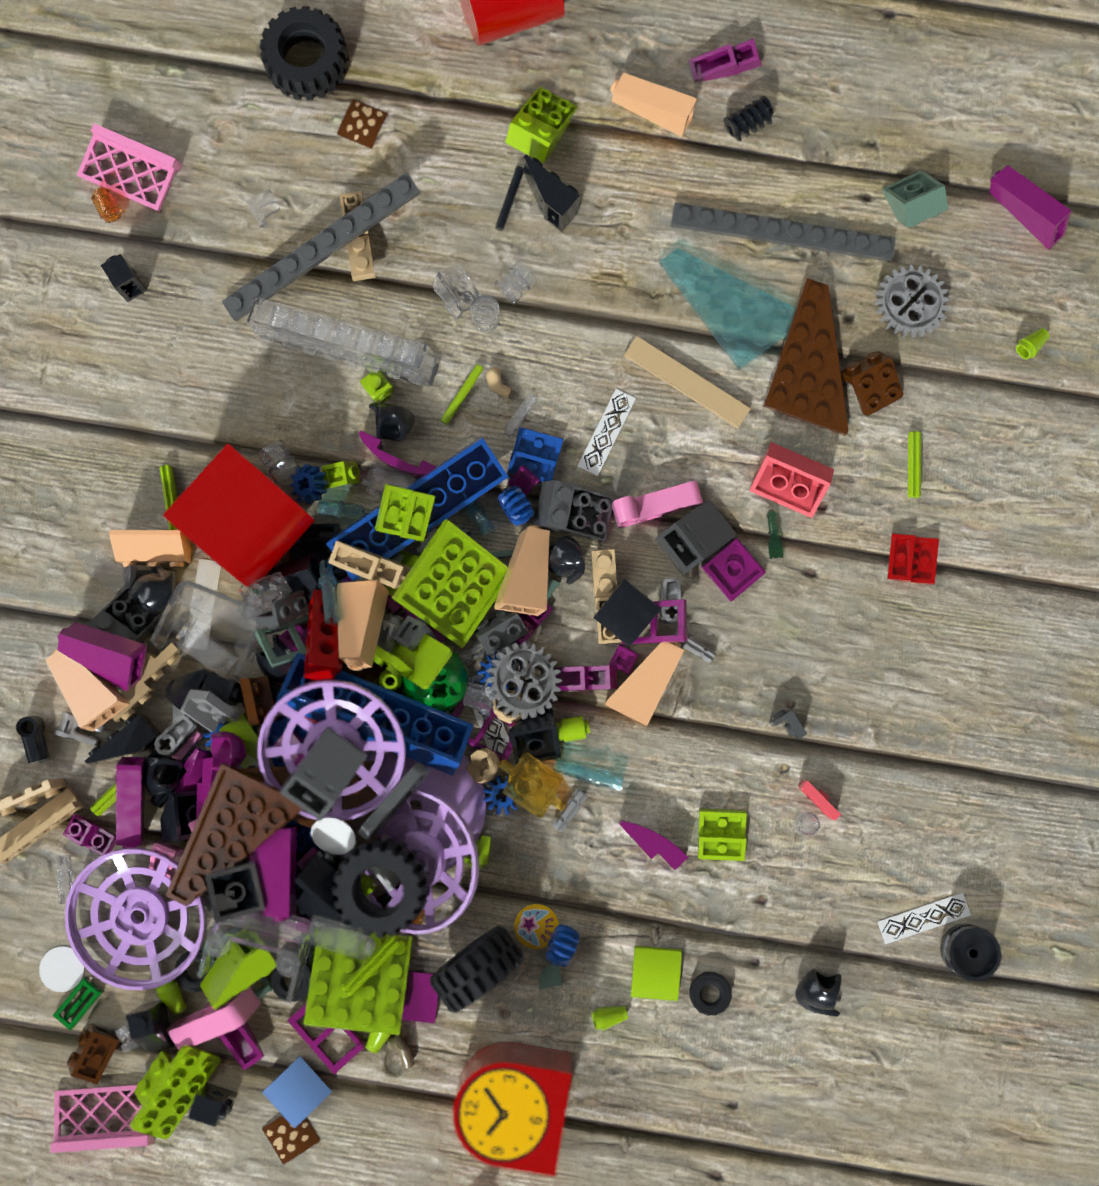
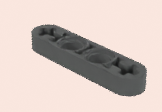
M421 762L415 764L362 825L358 833L367 842L372 840L423 782L430 770Z

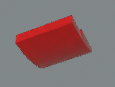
M892 534L887 579L935 585L939 539Z

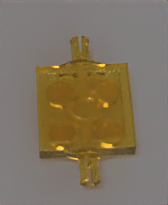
M528 752L523 753L520 761L515 766L506 761V759L500 762L499 768L509 774L508 783L502 793L537 818H543L550 805H553L560 812L565 809L566 803L556 797L563 777Z

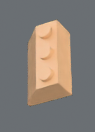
M109 530L115 561L123 564L125 568L131 564H146V566L150 567L169 564L171 568H184V564H191L192 541L179 530Z

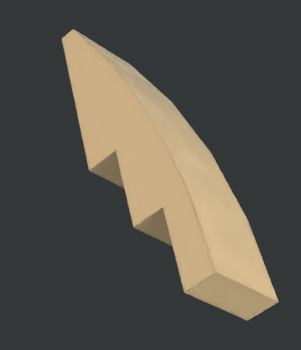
M336 541L328 562L368 580H378L380 583L394 589L399 588L412 568L340 541Z

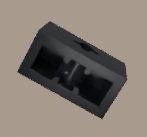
M121 253L109 257L101 265L113 287L127 302L147 291L133 267Z
M208 673L201 690L211 692L231 706H237V703L242 701L241 683L217 674Z
M206 1083L195 1094L187 1119L216 1127L221 1120L225 1121L227 1114L230 1115L235 1101L231 1099L234 1091Z

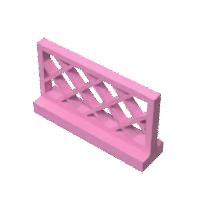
M94 123L90 131L93 133L77 176L160 212L175 173L180 171L182 163L169 155ZM99 141L105 144L108 152L97 157L95 148ZM124 152L128 161L117 165L114 155ZM110 157L114 167L103 171L99 161ZM142 160L145 161L148 170L137 174L134 164ZM96 163L99 174L92 177L86 175L88 166ZM130 166L134 176L123 180L120 169ZM161 169L168 171L166 179L158 183L154 172ZM116 172L120 182L109 185L105 176ZM150 174L154 185L143 189L140 178ZM136 180L140 191L129 194L125 185ZM156 189L159 196L156 204L148 202L145 193Z
M137 1085L55 1091L54 1142L51 1143V1153L138 1147L154 1144V1136L134 1131L130 1127L131 1121L142 1107V1105L139 1107L131 1099ZM132 1090L128 1095L124 1092ZM118 1091L125 1099L115 1108L107 1101V1098L113 1092ZM108 1092L104 1097L100 1094ZM90 1093H94L100 1099V1102L92 1110L83 1102ZM77 1094H84L81 1098L77 1096ZM70 1095L76 1101L75 1105L68 1112L62 1107V1096ZM127 1101L136 1109L128 1120L119 1112ZM103 1103L112 1111L104 1122L95 1114ZM79 1105L88 1113L80 1124L71 1116ZM114 1115L124 1123L118 1132H113L106 1125ZM90 1117L100 1125L91 1134L82 1127ZM68 1119L76 1128L70 1135L61 1136V1125ZM126 1127H128L131 1131H123V1130H124ZM102 1129L106 1131L105 1133H99Z

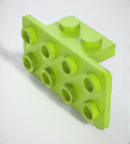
M425 634L414 651L396 642L393 652H387L377 646L373 662L380 667L386 665V669L396 677L400 674L419 687L427 689L453 652L449 647Z
M188 1044L181 1047L174 1059H172L169 1053L161 1051L134 1090L142 1107L130 1123L132 1130L164 1140L168 1139L192 1105L195 1094L207 1083L221 1062L220 1057Z

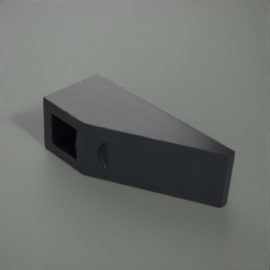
M135 714L125 722L126 726L122 730L112 732L107 737L108 741L103 746L98 745L88 753L90 757L85 762L86 764L97 763L145 752L155 744V740L161 733L146 715L137 716Z

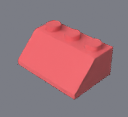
M771 442L749 491L812 518L831 484L834 469Z

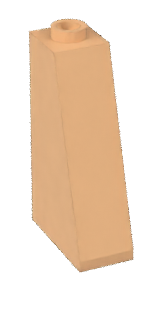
M623 73L619 80L616 79L611 87V92H613L612 102L680 137H683L693 118L697 99L692 96Z
M533 525L527 527L519 534L494 609L535 616L547 610L549 530Z
M378 580L337 583L339 659L352 670L371 668L389 591Z
M661 642L608 698L604 705L647 726L684 652L680 648L681 644L678 642Z
M57 649L50 657L45 659L80 728L95 731L130 705L129 701L106 679L60 653Z

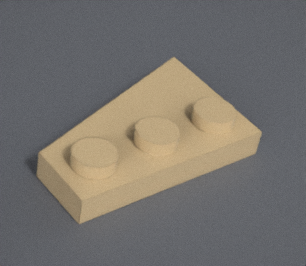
M64 778L47 779L41 782L40 785L25 789L24 794L18 793L0 800L1 815L6 816L16 812L15 807L24 805V807L38 803L37 798L46 796L47 799L59 795V790L67 787Z

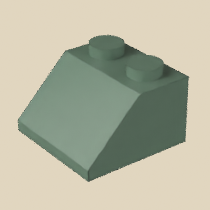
M922 170L882 188L896 219L907 228L917 226L920 222L936 217L948 210L945 185Z

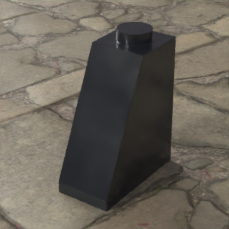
M312 555L273 567L259 583L261 593L270 602L276 601L297 590H303L307 604H309L314 589L331 592L333 589Z
M161 1000L142 1004L126 1014L130 1040L151 1053L175 1046L166 1032L170 1026L167 1006Z

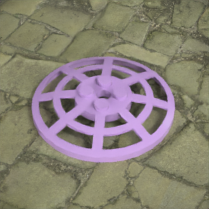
M324 680L311 682L287 693L267 715L258 740L260 770L267 784L281 790L282 787L273 775L268 757L283 755L285 765L291 774L296 768L291 754L304 753L305 757L327 727L361 751H377L371 770L368 771L361 765L356 773L362 779L353 785L347 786L332 806V811H328L323 817L335 818L341 821L352 820L376 809L396 787L405 762L403 732L392 710L381 698L371 691L344 681ZM323 687L324 700L310 703L299 711L286 704L302 692ZM333 687L355 690L366 695L372 701L362 709L351 702L334 699ZM335 706L349 709L357 713V715L350 723L337 719ZM325 707L326 720L314 724L305 717L309 712ZM379 707L392 722L397 742L383 741L379 726L370 716ZM278 712H281L291 719L284 731L282 745L267 747V738L271 724ZM364 721L371 727L376 741H362L357 729ZM296 724L308 731L304 743L290 744L291 735ZM384 751L398 752L395 771L389 783L384 787L375 778L381 767ZM367 784L378 794L374 799L361 806L342 810V796L355 793ZM305 810L299 813L305 817L316 819Z
M416 789L411 796L426 797L440 804L437 815L426 810H412L407 799L401 806L403 812L393 816L378 835L381 839L386 834L389 838L394 839V842L397 844L401 841L406 843V848L410 851L414 848L426 864L424 870L429 872L430 881L428 882L430 894L423 909L425 910L426 924L412 923L407 929L400 931L411 934H427L448 926L464 913L476 891L479 877V858L473 834L461 814L449 802L438 795ZM448 811L460 824L466 835L467 845L460 846L454 831L445 822ZM416 816L434 821L429 832L418 829L415 820ZM406 819L409 829L408 833L399 837L391 832V829L398 822ZM441 828L448 834L454 847L443 848L441 842L437 839ZM471 854L472 879L469 892L467 893L459 883L463 872V855ZM456 857L457 859L454 879L445 872L446 858ZM369 868L365 871L367 875L374 874ZM441 880L449 889L441 897L433 900L431 885ZM402 883L398 890L395 887L391 892L387 890L393 898L386 908L394 907L401 901L403 897ZM372 893L366 897L374 905L382 907L377 903ZM455 893L463 902L462 905L451 916L435 923L434 908L445 903Z
M123 848L100 856L78 875L66 901L65 928L73 952L91 974L114 987L127 990H146L159 987L167 982L169 983L193 962L201 948L206 930V910L202 895L190 905L184 906L175 900L165 902L157 893L162 882L168 887L170 886L172 880L165 876L169 865L177 869L178 862L154 850ZM144 854L161 860L157 870L146 867L129 868L123 855ZM110 859L114 860L119 871L109 876L99 888L85 883L88 876L97 867ZM132 874L152 876L153 879L149 888L137 887ZM122 877L127 888L125 892L118 897L106 892L107 888L114 881ZM82 892L94 897L90 911L92 925L78 930L76 906L79 893ZM101 900L112 905L110 919L102 922L99 920ZM198 905L200 912V928L196 943L185 936L188 923L187 907ZM180 909L181 922L179 931L167 924L169 911ZM135 910H139L144 914V921L141 922L135 919ZM113 928L116 935L122 939L118 949L108 941L103 931ZM164 933L174 941L168 948L157 954L154 940ZM95 934L100 945L113 956L106 969L90 956L81 939ZM131 944L145 945L148 957H136L126 953ZM179 944L190 952L189 956L177 968L162 976L159 961L171 955ZM121 962L133 965L149 964L152 979L133 980L115 975V972Z

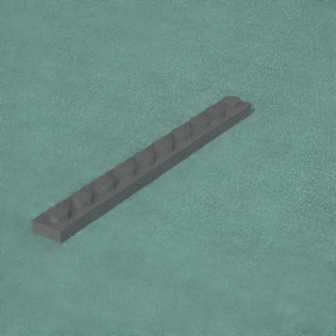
M406 172L221 302L232 319L237 322L414 199L421 192L408 172Z
M676 202L674 203L670 226L886 262L893 260L896 240L894 237Z

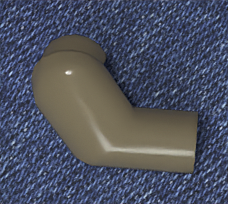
M400 1035L389 1037L387 1040L389 1050H398L403 1068L409 1069L413 1067L415 1063L410 1048Z

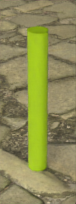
M479 364L475 365L440 419L445 425L449 424L484 370Z

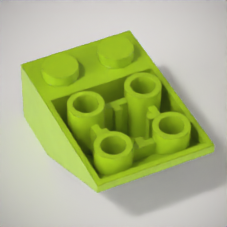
M539 86L510 122L505 143L545 163L556 148L578 106Z
M250 925L229 939L203 979L200 987L215 1010L219 1006L228 1003L232 997L241 991L247 990L251 984L261 977L270 974L277 967V964Z

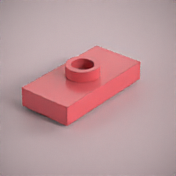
M803 780L798 785V788L830 820H836L841 815L828 802L830 797L822 789L817 791L808 780Z

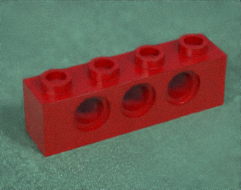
M314 589L309 602L304 678L321 681L334 680L336 673L340 674L342 668V660L339 659L337 593Z

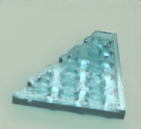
M679 248L660 261V266L739 370L786 337L796 309L795 307Z

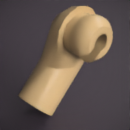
M492 367L486 373L489 389L508 399L513 389L502 384L500 378L501 370L498 367Z

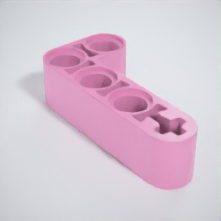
M691 481L635 498L627 496L613 501L612 508L618 528L696 507L704 502L697 481Z
M249 987L215 1010L210 1006L177 1020L167 1028L166 1032L178 1050L186 1044L195 1046L242 1026L260 1006L261 1002L252 988Z

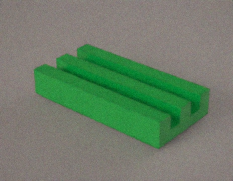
M84 977L52 1016L71 1031L104 991L98 989L96 984L91 983L87 977ZM86 986V991L63 1017L61 1015L80 990ZM93 992L94 995L70 1023L68 1021L88 995Z

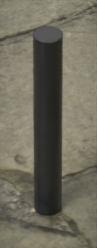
M516 166L495 226V229L498 231L504 230L524 173V168L521 166Z

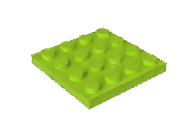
M445 519L392 596V599L463 649L498 597L508 567L453 523Z
M318 927V939L315 946L303 1025L400 1035L413 937L393 935L400 942V946L350 996L343 990L342 986L390 935L386 934L384 937H376V933H371L370 936L362 934L363 931Z

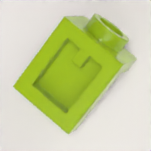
M378 368L359 381L375 403L386 402L392 397L394 392L393 386L386 380Z
M342 461L321 466L322 472L326 473L324 480L329 482L325 485V489L360 483V470L357 461Z
M482 834L481 839L476 840L479 854V869H483V865L489 864L492 835ZM466 856L464 863H469L470 868H472V857Z

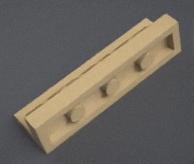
M72 788L64 790L0 837V864L8 863L84 807Z

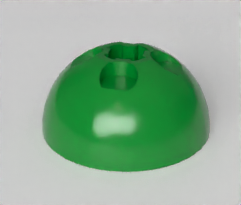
M452 651V656L429 688L423 689L402 676L401 691L405 697L444 713L455 708L466 695L469 686L467 666L463 659L456 652Z

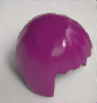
M227 731L211 734V753L213 757L211 770L218 771L221 763H227L235 768L238 767L246 757V745L242 738L235 733Z

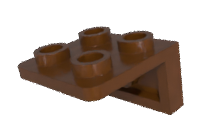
M880 351L871 352L863 360L850 363L846 369L840 371L842 380L853 386L860 409L865 416H869L903 397V391L892 358Z

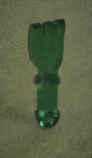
M772 509L766 514L769 527L768 534H770L768 541L769 558H783L782 542L777 534L779 533L777 513Z

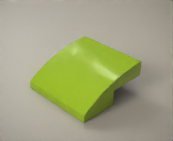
M385 484L375 530L424 542L435 496Z
M699 808L698 859L745 861L746 810Z
M634 945L631 997L678 1001L682 949Z

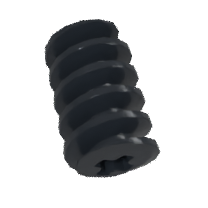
M761 96L759 100H754L752 105L747 104L744 109L740 108L736 113H731L729 118L724 117L723 122L726 130L733 138L735 137L740 142L742 141L741 133L746 138L749 137L748 129L756 133V125L761 129L765 128L764 120L767 124H772L773 107L767 97Z

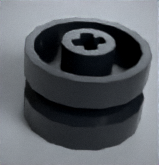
M968 923L957 924L947 930L940 944L941 958L946 967L964 979L972 981L985 980L992 976L1000 966L1002 954L995 936L978 926Z

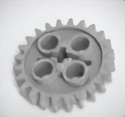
M910 265L907 271L904 266H901L898 272L894 269L890 276L886 275L883 281L885 283L881 282L878 288L880 291H877L875 296L880 299L876 300L874 305L880 306V308L876 311V314H883L880 322H888L885 329L894 327V335L898 331H902V338L907 333H910L911 339L917 333L920 337H923L925 331L931 334L934 328H938L941 325L940 321L946 318L943 313H946L949 307L944 304H947L950 298L943 296L948 292V289L940 288L944 281L938 283L935 281L938 274L932 277L929 276L931 269L924 273L922 272L921 265L916 271H914L913 265ZM907 283H912L915 286V290L909 289ZM921 288H925V292L921 294L902 316H899V311L905 307ZM923 298L930 299L932 305H927ZM891 299L899 300L900 306L894 305ZM908 314H914L917 317V321L910 320Z
M526 642L521 643L520 648L517 643L511 645V649L507 646L503 648V653L498 652L496 654L498 660L493 659L490 661L494 668H489L486 671L492 675V677L485 680L488 683H492V686L487 691H494V695L490 699L499 700L496 708L505 706L504 714L512 711V718H516L520 713L521 718L526 719L529 713L530 717L534 718L537 712L540 715L545 713L544 707L546 709L552 707L550 701L554 702L558 699L553 693L561 691L560 688L556 687V684L562 682V680L555 677L561 671L553 669L557 662H549L550 653L545 656L542 655L543 647L535 651L534 643L528 649ZM512 661H516L519 664V672L513 670L511 666ZM527 661L530 662V665H529V668H528V669H527ZM534 667L540 669L541 678H537L534 675ZM507 683H510V684L513 685V687H514V693H513V694H510V693L507 692V690H506V684H507ZM529 689L535 692V701L529 698ZM521 692V700L519 701L518 695Z

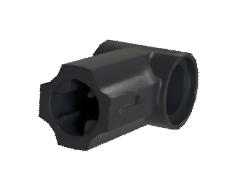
M38 716L23 717L16 724V731L22 738L28 763L50 758L43 732L45 728L44 721ZM28 721L34 724L32 733L27 730L26 725Z

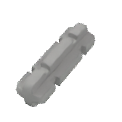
M688 637L687 642H678L684 645L685 649L698 657L701 656V659L708 663L712 662L716 655L710 648L706 649L705 645L692 637Z
M580 789L574 792L572 795L574 798L572 800L569 799L559 813L561 816L559 818L556 817L552 823V826L560 832L566 829L568 826L566 823L568 821L571 822L581 808L579 805L583 804L588 798L587 794Z

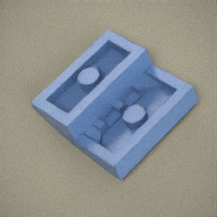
M299 1056L262 1093L295 1128L332 1091Z

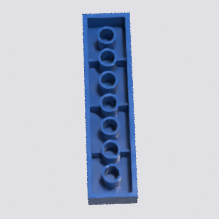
M479 437L405 488L435 496L427 533L509 476L485 440ZM379 505L328 539L326 544L333 551L336 541H340L385 558H390L415 540L376 531L375 525L380 508ZM345 570L353 582L361 577Z
M296 654L276 703L287 693L300 686L321 681L304 678L305 655ZM341 671L340 674L336 673L335 681L356 684L371 691L381 698L392 710L403 732L405 757L449 775H454L461 763L474 724L344 671ZM323 687L302 692L286 704L299 711L310 703L324 700ZM333 687L334 699L351 702L362 709L372 701L366 695L355 690ZM335 706L337 719L350 723L357 715V713L349 709ZM325 707L315 709L306 714L305 717L318 722L326 720ZM379 707L370 716L379 726L383 741L397 742L392 722ZM364 721L357 729L361 739L376 741L371 727Z

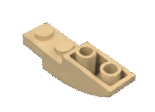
M362 191L339 195L342 217L364 202ZM368 230L347 244L353 281L376 278Z
M614 548L591 550L595 613H597L617 588ZM596 621L599 644L622 642Z
M171 643L158 656L149 652L145 655L142 679L127 692L122 689L120 691L129 701L130 705L112 718L115 722H126L136 714L135 709L140 705L147 704L153 698L152 693L156 689L150 683L159 680L164 674L162 671L168 665L173 666L180 660V654L184 650L178 644Z

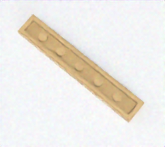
M638 336L635 337L624 354L632 362L737 429L751 410L742 402Z

